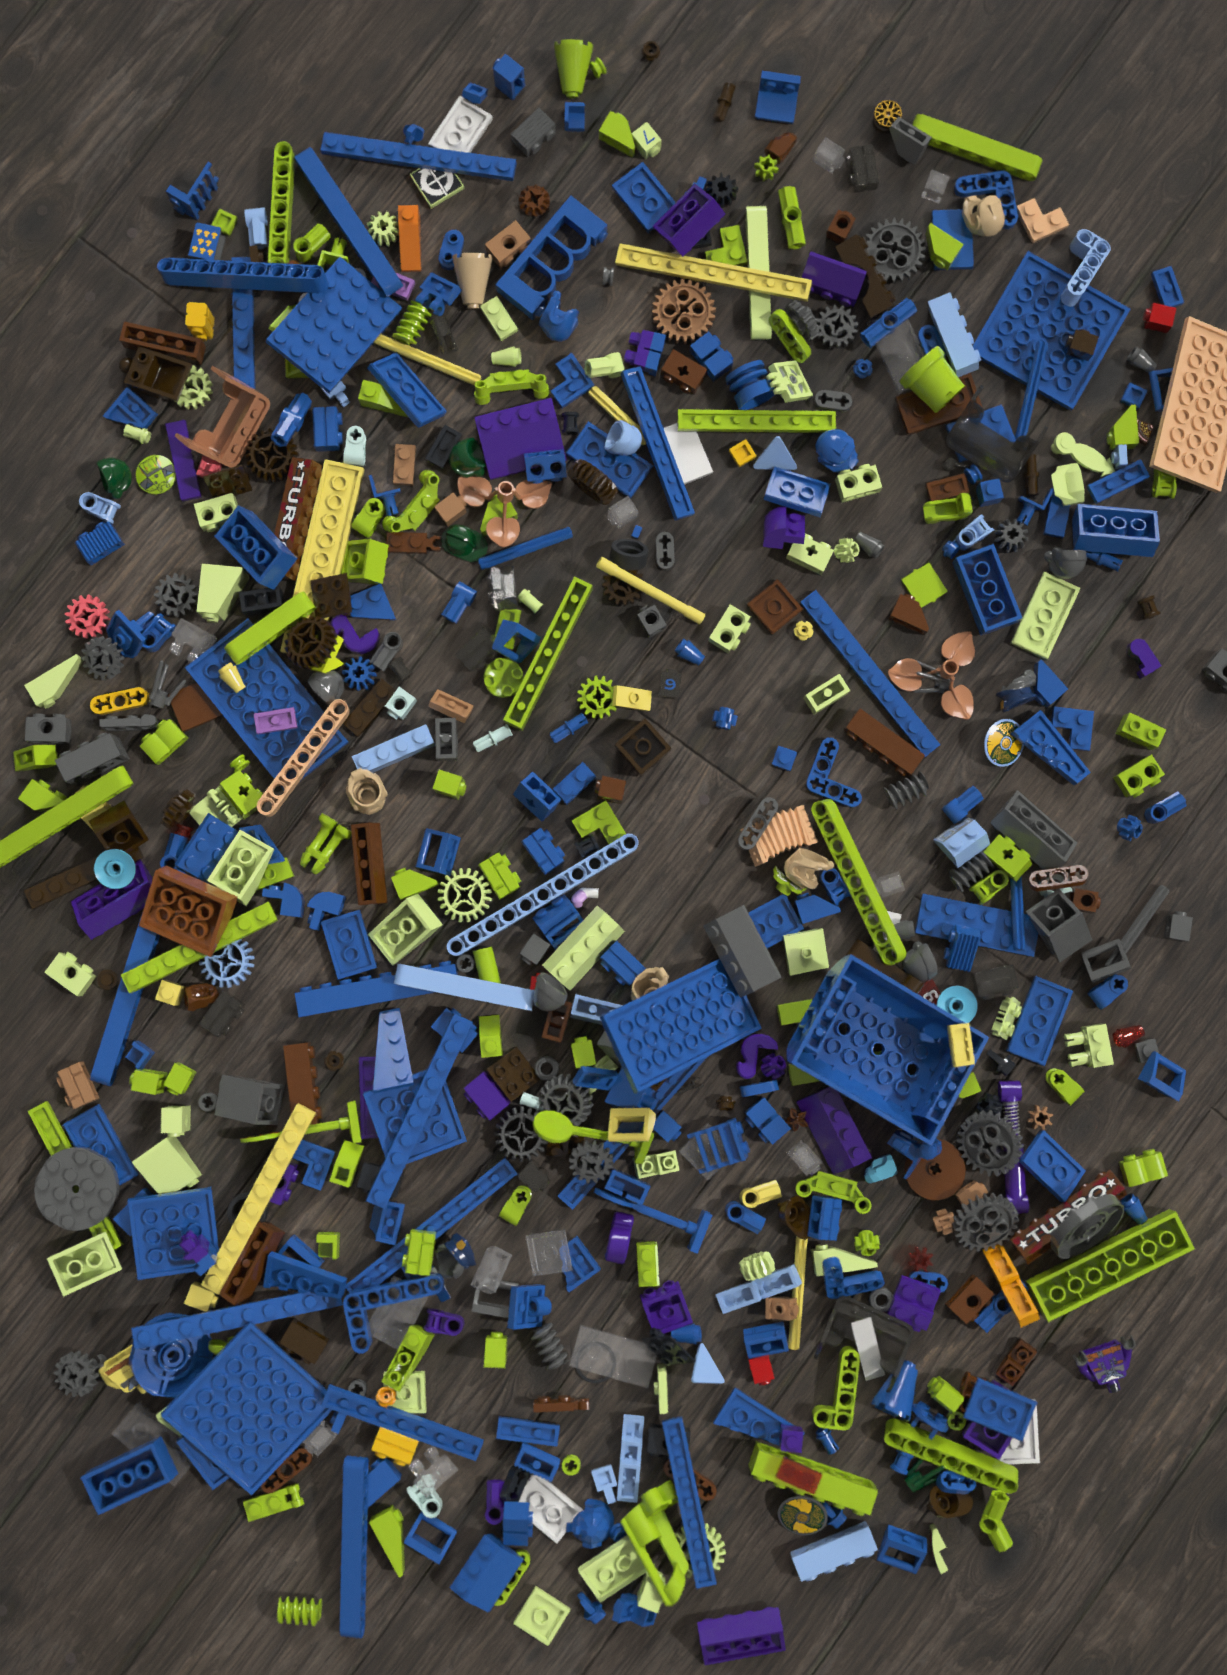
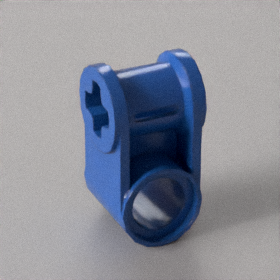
M158 614L142 633L146 638L143 648L148 652L158 651L164 642L173 635L177 626L164 619L163 614ZM154 638L155 642L152 645L147 646V639Z
M836 869L821 870L819 881L835 906H838L839 902L845 898L852 897L846 883ZM827 871L832 872L834 876L830 883L824 879V874Z
M1113 975L1093 987L1087 994L1101 1010L1126 991L1128 981L1124 976ZM1114 980L1120 981L1119 988L1113 987L1115 985Z

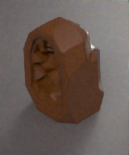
M787 132L779 137H775L765 148V155L768 156L769 154L773 160L777 159L776 164H781L797 141L796 135Z
M206 983L185 987L183 996L186 1010L195 1011L214 1003L219 998L217 988Z

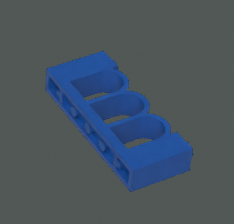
M570 196L496 283V291L530 319L534 320L536 316L540 317L545 311V301L551 299L553 292L556 291V281L560 282L570 277L573 272V261L584 259L590 252L591 244L596 246L598 242L602 243L608 235L607 224L574 197ZM564 223L586 240V244L581 249L572 250L554 237L555 233ZM548 243L569 261V264L565 269L555 271L536 256ZM531 264L551 281V285L547 290L539 292L530 288L518 277Z

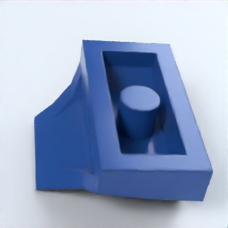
M388 1201L385 1209L374 1206L369 1228L376 1236L375 1241L396 1245L405 1204Z

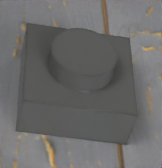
M1155 1038L1134 1043L1139 1063L1147 1062L1152 1052L1156 1051L1159 1053Z

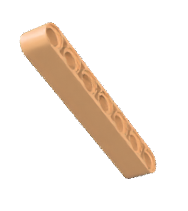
M337 699L330 704L257 803V809L263 816L271 817L276 814L349 715V707L345 701ZM339 705L345 707V711L342 714L334 712L335 708ZM325 722H332V729L328 731L323 730L322 726ZM315 737L321 739V743L317 747L310 745L311 740ZM301 754H308L309 759L307 762L300 763L298 761ZM289 770L297 772L294 779H287L286 774ZM277 786L284 787V793L280 796L274 794ZM266 802L272 803V809L269 812H263L262 806Z

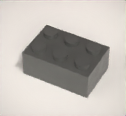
M102 733L96 737L97 740L91 743L87 741L78 745V749L72 752L69 750L59 755L60 758L56 759L55 762L64 781L77 786L130 760L120 738L111 733Z

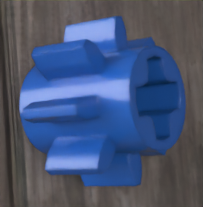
M720 707L719 711L714 712L712 721L716 722L715 727L730 730L731 726L736 725L738 716L734 715L733 709Z
M1128 815L1127 819L1121 818L1117 824V831L1120 832L1119 836L1128 841H1131L1132 837L1138 838L1143 829L1142 824H1140L1141 821L1132 815Z

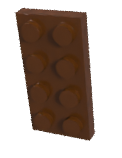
M971 372L958 377L965 387L937 413L913 391L896 396L895 401L907 436L982 412L983 407Z

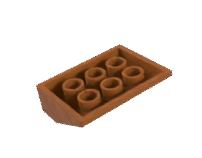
M165 866L155 870L139 926L211 957L232 917L238 896L169 866Z

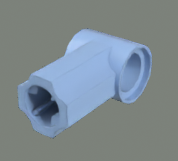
M265 207L245 209V221L249 230L250 246L257 245L259 250L268 247L266 233L268 222Z

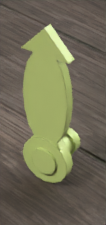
M1061 433L1055 437L1054 443L1051 446L1053 453L1071 454L1072 458L1083 467L1094 472H1102L1101 477L1115 472L1110 458L1106 460L1095 449L1081 443H1075L1073 436L1069 433Z

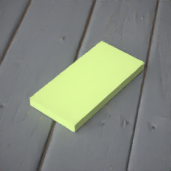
M1044 571L1010 644L1047 660L1080 588Z

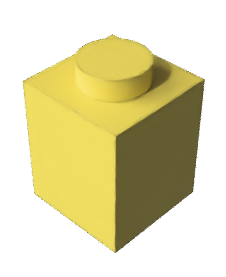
M162 980L155 999L178 1006L181 1003L186 986L169 980Z
M195 1281L191 1284L184 1304L208 1312L211 1308L216 1307L219 1296L203 1287L202 1283Z

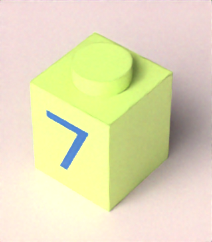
M648 122L632 133L634 145L645 160L650 156H656L660 152L661 139Z

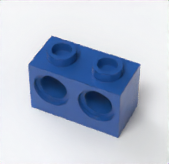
M563 449L524 453L527 482L531 481V483L536 484L542 483L546 479L561 481L564 477H567ZM558 462L561 466L558 470H552L550 468L551 464ZM535 464L541 466L538 472H532L530 468Z

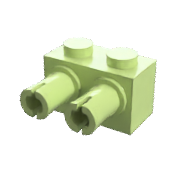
M1106 1024L1080 1027L1081 1032L1064 1034V1040L1071 1039V1041H1065L1066 1047L1084 1044L1085 1052L1068 1054V1060H1074L1069 1061L1070 1067L1087 1064L1088 1067L1096 1068L1114 1064Z

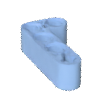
M1087 229L1079 230L1070 244L1071 252L1083 259V261L1061 294V301L1066 306L1077 304L1111 249L1107 241Z

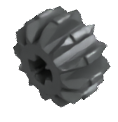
M1008 519L1004 521V524L1000 523L997 526L999 530L994 532L998 536L994 542L1001 543L998 548L1006 547V553H1009L1011 549L1014 553L1018 551V548L1022 549L1025 546L1023 542L1028 541V537L1025 536L1028 530L1021 529L1024 523L1017 525L1016 519L1012 523ZM1013 533L1012 537H1015L1013 539H1010V535L1008 536V534Z

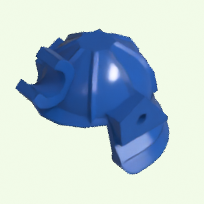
M587 1499L585 1501V1510L579 1512L572 1522L566 1524V1532H573L576 1538L582 1541V1547L591 1549L599 1547L610 1536L609 1531L614 1525L613 1512L606 1503L597 1499Z

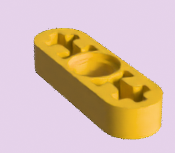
M137 687L96 696L91 700L90 708L98 715H105L145 706L150 696L145 689ZM138 692L144 695L141 698V702H139L137 699L130 700L127 694L130 697L138 696ZM118 696L125 698V703L121 707L115 705V699ZM108 698H110L112 709H110L109 705L102 706V710L96 708L99 701L109 703Z

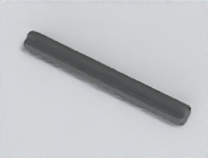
M1160 885L1122 938L1121 943L1125 953L1129 951L1168 895L1169 889L1165 886ZM1119 947L1115 948L1106 961V967L1122 961L1123 958Z

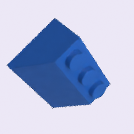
M486 1534L450 1586V1589L466 1602L486 1612H490L524 1558L508 1545H503V1541L495 1534Z

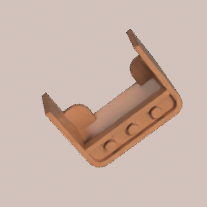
M212 366L211 370L225 380L222 390L231 400L213 433L208 430H200L196 433L193 440L178 433L175 434V437L188 448L223 465L235 467L240 463L246 452V447L250 445L249 440L253 439L254 434H256L270 408V401L266 396L244 382Z

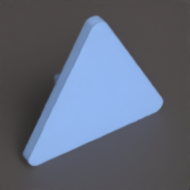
M776 436L753 464L754 469H773L775 466L785 470H795L797 465L780 436Z
M699 1344L691 1381L693 1383L708 1384L724 1383V1378L704 1344Z

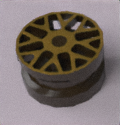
M890 100L879 103L873 115L874 127L881 133H890L891 125L898 117L901 118L902 116L901 108L896 102Z

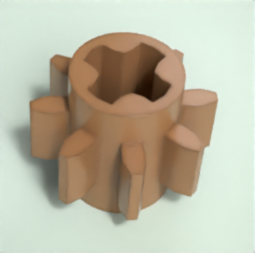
M1035 1105L1034 1111H1028L1030 1118L1027 1119V1122L1034 1123L1033 1129H1037L1039 1125L1041 1130H1045V1125H1052L1049 1120L1053 1114L1046 1112L1048 1107L1044 1106L1040 1110L1039 1106ZM1039 1114L1043 1115L1044 1117L1041 1118V1122L1036 1120V1118L1039 1117Z
M946 1209L936 1211L937 1216L932 1217L936 1231H942L943 1235L953 1233L952 1223L955 1222L953 1212L947 1213Z

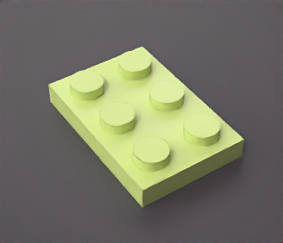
M628 1535L578 1567L580 1575L600 1603L647 1572Z

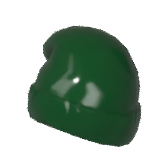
M474 438L461 440L452 448L449 454L451 468L457 475L463 478L483 476L485 458L478 441Z
M103 458L99 460L97 466L100 471L104 491L107 494L111 493L115 499L121 498L122 493L128 490L132 482V473L129 466L117 458Z

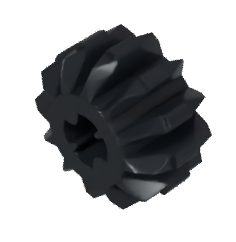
M722 172L719 174V178L713 175L712 181H707L706 186L708 188L705 189V192L713 197L720 204L721 208H724V203L730 206L732 200L735 201L737 199L738 187L735 186V179L730 180V174L725 178Z

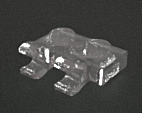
M181 618L171 634L176 639L169 650L171 653L179 656L184 644L189 645L193 648L187 657L188 662L191 663L211 648L217 638Z
M434 1446L429 1447L424 1453L426 1459L432 1464L426 1471L418 1458L408 1467L417 1477L413 1483L425 1498L429 1497L458 1471L446 1454L442 1457L439 1456Z

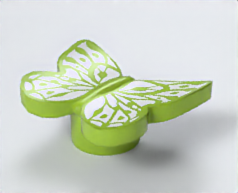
M777 866L774 867V878L779 882L776 888L781 893L789 896L792 891L801 894L807 889L800 888L791 882Z

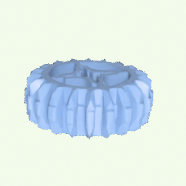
M240 939L224 948V952L221 955L204 957L205 961L199 962V965L206 966V968L201 970L202 973L209 972L205 977L206 980L214 977L212 980L213 985H216L219 981V987H224L226 982L228 988L232 987V981L236 986L240 985L238 978L246 981L247 979L243 974L251 975L252 972L247 970V967H254V964L249 963V960L255 959L254 956H248V953L252 952L253 949H245L248 942L244 941L240 944L242 941ZM233 945L239 949L242 960L235 958ZM226 955H228V959L236 963H227L228 966H226V962L218 958H227ZM212 961L220 965L221 975L215 972ZM241 966L235 975L227 977L231 967Z

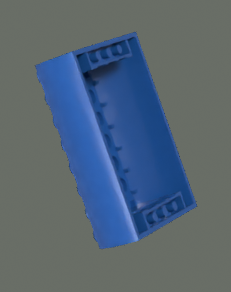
M851 954L839 960L826 974L787 1048V1060L789 1063L930 1146L934 1143L974 1065L952 1066L947 1026L963 1024L965 1022ZM841 1023H845L848 1026V1031L844 1035L839 1032V1025ZM970 1026L974 1062L976 1064L989 1037ZM876 1043L882 1046V1052L879 1055L873 1052V1046ZM909 1064L916 1066V1072L913 1075L907 1072Z

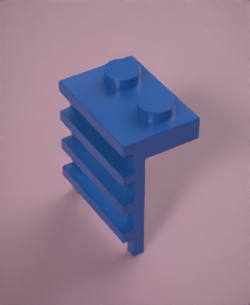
M207 162L188 194L183 193L172 185L166 190L170 198L169 201L174 205L173 208L182 215L186 213L198 220L200 218L198 215L199 210L202 209L204 211L206 208L204 202L206 199L209 201L212 199L210 193L212 190L217 191L218 186L216 183L219 178L216 176L213 178L209 171L212 166L210 162ZM204 177H205V179H206V181H207V183H208V185H209L208 188H207L205 182L202 181V180L204 179ZM198 187L203 195L202 197L196 191Z
M565 894L555 898L548 907L537 911L532 918L555 950L583 921V918ZM577 918L579 920L554 940L551 938V936Z
M736 1118L687 1134L688 1139L696 1138L705 1168L699 1169L700 1174L745 1161L748 1158V1153H750L747 1141H743L741 1135L744 1133L740 1121L737 1122ZM719 1130L728 1161H721L712 1131ZM705 1133L708 1135L717 1163L710 1166L700 1136Z

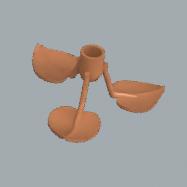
M458 477V491L467 505L481 507L485 499L490 500L496 494L498 500L503 503L502 518L494 517L486 526V533L490 540L503 548L512 545L520 533L518 521L515 518L506 519L507 503L512 501L513 495L517 500L522 499L523 505L527 508L537 509L547 502L552 487V482L543 480L542 483L534 484L531 481L527 482V480H524L515 489L511 482L503 481L491 493V484L485 478Z
M961 632L949 637L942 645L941 654L949 660H946L940 668L927 673L932 675L940 673L943 678L950 679V691H946L941 697L942 709L952 717L968 720L973 712L972 693L964 685H958L953 688V683L955 680L954 675L958 672L959 666L968 665L973 660L975 649L972 632ZM910 658L902 659L888 671L891 681L904 691L919 689L922 685L921 678H925L916 674L918 671L922 672V667L916 660Z

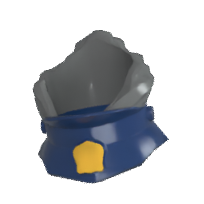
M1030 669L1024 670L1020 677L1009 683L1007 688L1002 686L1001 691L996 693L995 696L1002 699L1000 704L1002 712L1017 708L1036 699L1037 695L1032 693L1030 687L1036 685L1034 671Z
M458 1233L452 1234L451 1240L439 1245L436 1250L439 1265L438 1274L445 1279L459 1278L464 1269L477 1265L469 1242Z

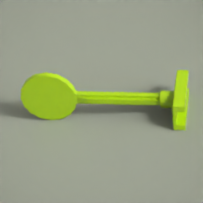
M356 1101L347 1102V1117L339 1118L337 1121L310 1125L305 1134L340 1128L341 1130L349 1129L353 1143L361 1142ZM282 1132L240 1138V1143L280 1137Z
M556 1111L539 1112L533 1121V1128L537 1135L552 1143L565 1142L572 1135L608 1141L607 1131L573 1126L566 1116ZM644 1124L640 1133H643L644 1131ZM651 1133L649 1141L619 1143L629 1144V1146L634 1147L635 1163L643 1164L654 1138V1133Z

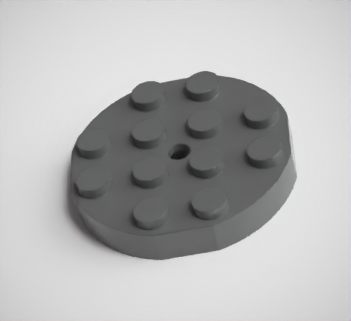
M87 1147L67 1148L55 1153L44 1163L35 1180V1200L40 1212L47 1220L65 1230H84L95 1226L109 1215L119 1196V1178L113 1164L107 1157ZM74 1185L79 1186L78 1193L73 1192L72 1187Z
M1112 1194L1088 1198L1080 1208L1077 1209L1075 1207L1067 1213L1068 1217L1050 1233L1051 1248L1061 1259L1072 1258L1084 1253L1101 1242L1114 1230L1124 1215V1206Z

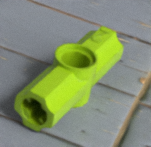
M786 186L778 190L783 216L782 224L785 227L788 248L793 250L800 249L806 245L801 221V210L799 209L795 187ZM793 215L796 217V220H789L787 216Z

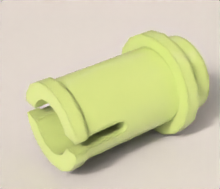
M127 424L124 428V437L139 440L140 443L144 444L149 442L151 432L146 428L140 429Z
M524 589L517 598L520 603L523 602L535 614L543 604L530 594V590Z

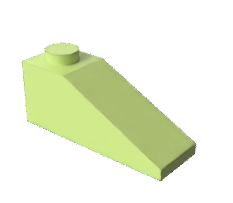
M79 655L72 656L24 685L36 706L46 709L55 704V700L60 698L83 663Z
M828 1244L815 1245L816 1248L811 1249L816 1276H823L822 1262L829 1257L840 1259L843 1272L877 1267V1263L872 1259L828 1246Z

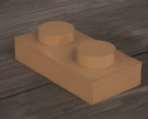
M395 444L394 485L414 486L415 445Z
M437 689L428 707L465 723L474 706Z

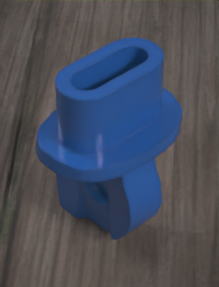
M415 124L405 125L403 132L406 139L404 142L412 144L413 141L422 140L424 136L423 128Z
M826 1501L820 1502L827 1512L826 1524L832 1525L837 1529L845 1522L847 1517L843 1514V1509L835 1506L831 1508Z
M582 1591L577 1595L585 1609L584 1619L596 1624L605 1617L606 1612L602 1609V1603L598 1601L591 1602Z

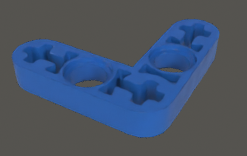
M997 171L963 176L956 181L954 191L959 197L994 193V196H997L999 199L1001 196L1009 197L1010 203L1007 205L1002 204L1005 217L1007 215L1006 210L1009 209L1008 216L1012 220L1010 223H1008V220H1005L1002 228L1011 229L1015 226L1018 220L1012 178L1008 172ZM1000 178H1002L1003 181H1006L1004 185H1002L1001 182H998ZM985 180L988 183V187L980 188L978 181ZM961 183H964V186H968L966 190L960 187Z
M826 738L820 744L806 780V788L811 793L831 799L846 807L854 808L861 803L862 796L860 792L828 779L839 750V744L834 738ZM832 742V746L835 748V750H831L828 756H832L831 760L826 756H820V753H826L827 747L824 744ZM819 760L827 762L828 768L825 771H820L817 768ZM818 779V784L824 785L827 782L828 785L825 787L824 793H822L821 790L823 788L816 787L813 789L810 781ZM830 786L838 787V796L832 797L829 795L828 789ZM843 789L847 790L845 794L848 796L854 793L855 798L858 799L857 802L854 801L851 804L849 803L850 799L843 797V801L840 800Z
M829 1257L822 1262L826 1294L830 1299L872 1291L883 1287L885 1284L880 1271H870L843 1278V1269L839 1258Z

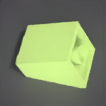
M202 564L197 612L202 618L206 619V622L218 623V620L225 621L239 597V592H242L249 580V575L242 567Z
M177 1137L165 1138L132 1161L133 1165L158 1194L178 1192L186 1186L191 1188L199 1182L197 1178L202 1175Z

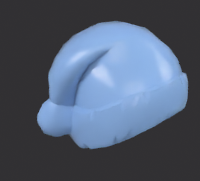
M623 420L616 421L607 435L604 449L612 454L622 456L634 454L640 448L642 435L635 426H631Z

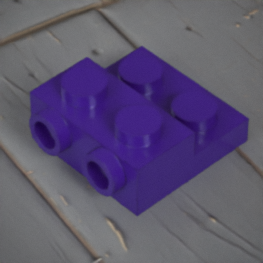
M901 1275L893 1294L890 1308L887 1311L888 1318L897 1325L902 1323L908 1324L914 1331L920 1332L921 1329L927 1331L934 1314L933 1309L941 1293L940 1288Z
M666 1281L663 1283V1287L657 1289L653 1287L647 1288L640 1295L651 1328H659L664 1334L693 1323L678 1281Z

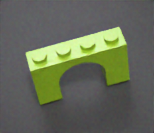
M813 999L776 1005L780 1025L801 1022ZM793 1064L787 1065L792 1086L820 1081Z

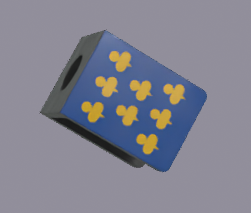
M196 223L188 254L189 258L221 260L226 241L225 236L221 235V228Z

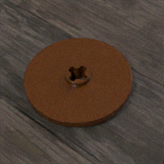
M938 1139L942 1142L941 1153L931 1160L921 1158L910 1177L906 1179L908 1185L916 1194L929 1200H942L952 1196L960 1189L965 1178L966 1169L961 1153L954 1145ZM906 1157L904 1164L905 1174L913 1163L908 1157ZM937 1164L940 1172L933 1175L930 1166Z

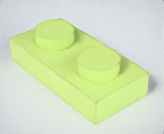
M497 296L480 306V309L501 341L518 331V328Z

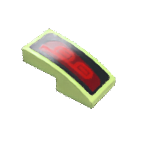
M933 1523L929 1527L930 1548L934 1562L942 1574L948 1571V1568L939 1551L946 1548Z

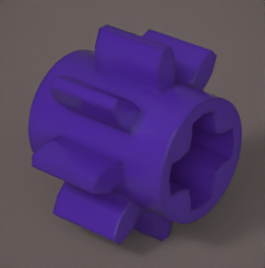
M771 1053L762 1059L761 1070L766 1077L772 1076V1079L775 1080L785 1074L786 1062L783 1057L779 1055L775 1057V1054Z

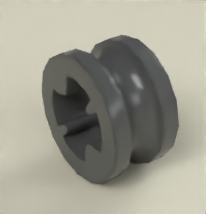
M604 267L603 285L609 283L610 286L613 285L614 268L609 270L607 267Z
M464 954L457 959L456 965L461 972L467 973L473 970L475 961L472 956ZM469 958L471 966L463 969L460 961Z
M213 1093L203 1094L199 1099V1107L204 1111L214 1110L218 1097ZM208 1096L214 1102L213 1106L209 1105V1108L206 1107L204 1099H208Z
M361 1379L353 1380L348 1387V1391L353 1392L352 1389L355 1388L356 1384H359V1387L362 1386L363 1390L358 1395L365 1396L367 1392L365 1381Z

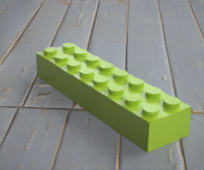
M1168 1209L1148 1219L1143 1224L1136 1225L1025 1282L1042 1317L1050 1322L1195 1248L1177 1212Z

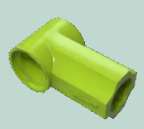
M318 223L304 237L295 240L293 246L299 261L309 262L313 258V254L331 238V235L322 224ZM302 248H307V251L300 252L299 250Z

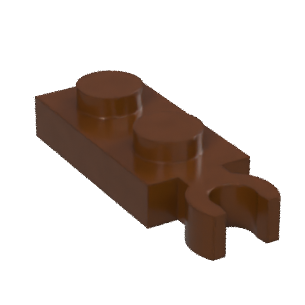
M387 532L388 553L427 554V549H431L434 552L441 551L440 547L433 546L435 541H441L440 536H432L430 539H427V533Z
M569 1395L558 1396V1399L540 1396L538 1400L533 1402V1412L589 1410V1398L575 1399L570 1398Z

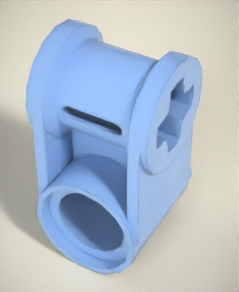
M90 492L82 494L79 499L80 506L87 513L105 522L109 521L111 524L114 523L113 518L117 509L121 507V505L112 500L102 498ZM94 499V505L86 507V502Z
M983 514L973 520L956 536L955 540L960 545V550L969 549L994 531L983 519ZM962 535L967 536L970 540V543L964 542L962 540Z

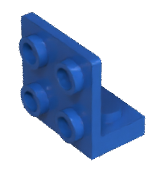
M762 71L755 118L793 124L801 76Z

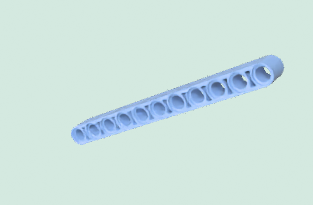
M626 834L503 907L450 939L447 943L448 952L453 956H460L555 898L633 853L638 847V838L633 834ZM627 838H632L635 841V846L631 849L624 846V840ZM611 848L616 849L618 852V856L615 859H610L606 855V852ZM592 859H598L601 862V866L598 869H592L589 866V862ZM575 869H580L584 873L583 877L579 880L572 877V872ZM559 879H563L566 882V887L563 890L555 888V882ZM542 889L547 890L549 893V897L544 901L538 899V892ZM523 900H529L532 904L528 911H523L520 907ZM507 910H511L514 913V918L511 921H505L503 918V914ZM491 920L497 924V928L493 932H489L486 929L487 922ZM471 931L479 933L478 941L471 942L468 937ZM455 941H459L462 944L461 951L457 953L451 949V945Z

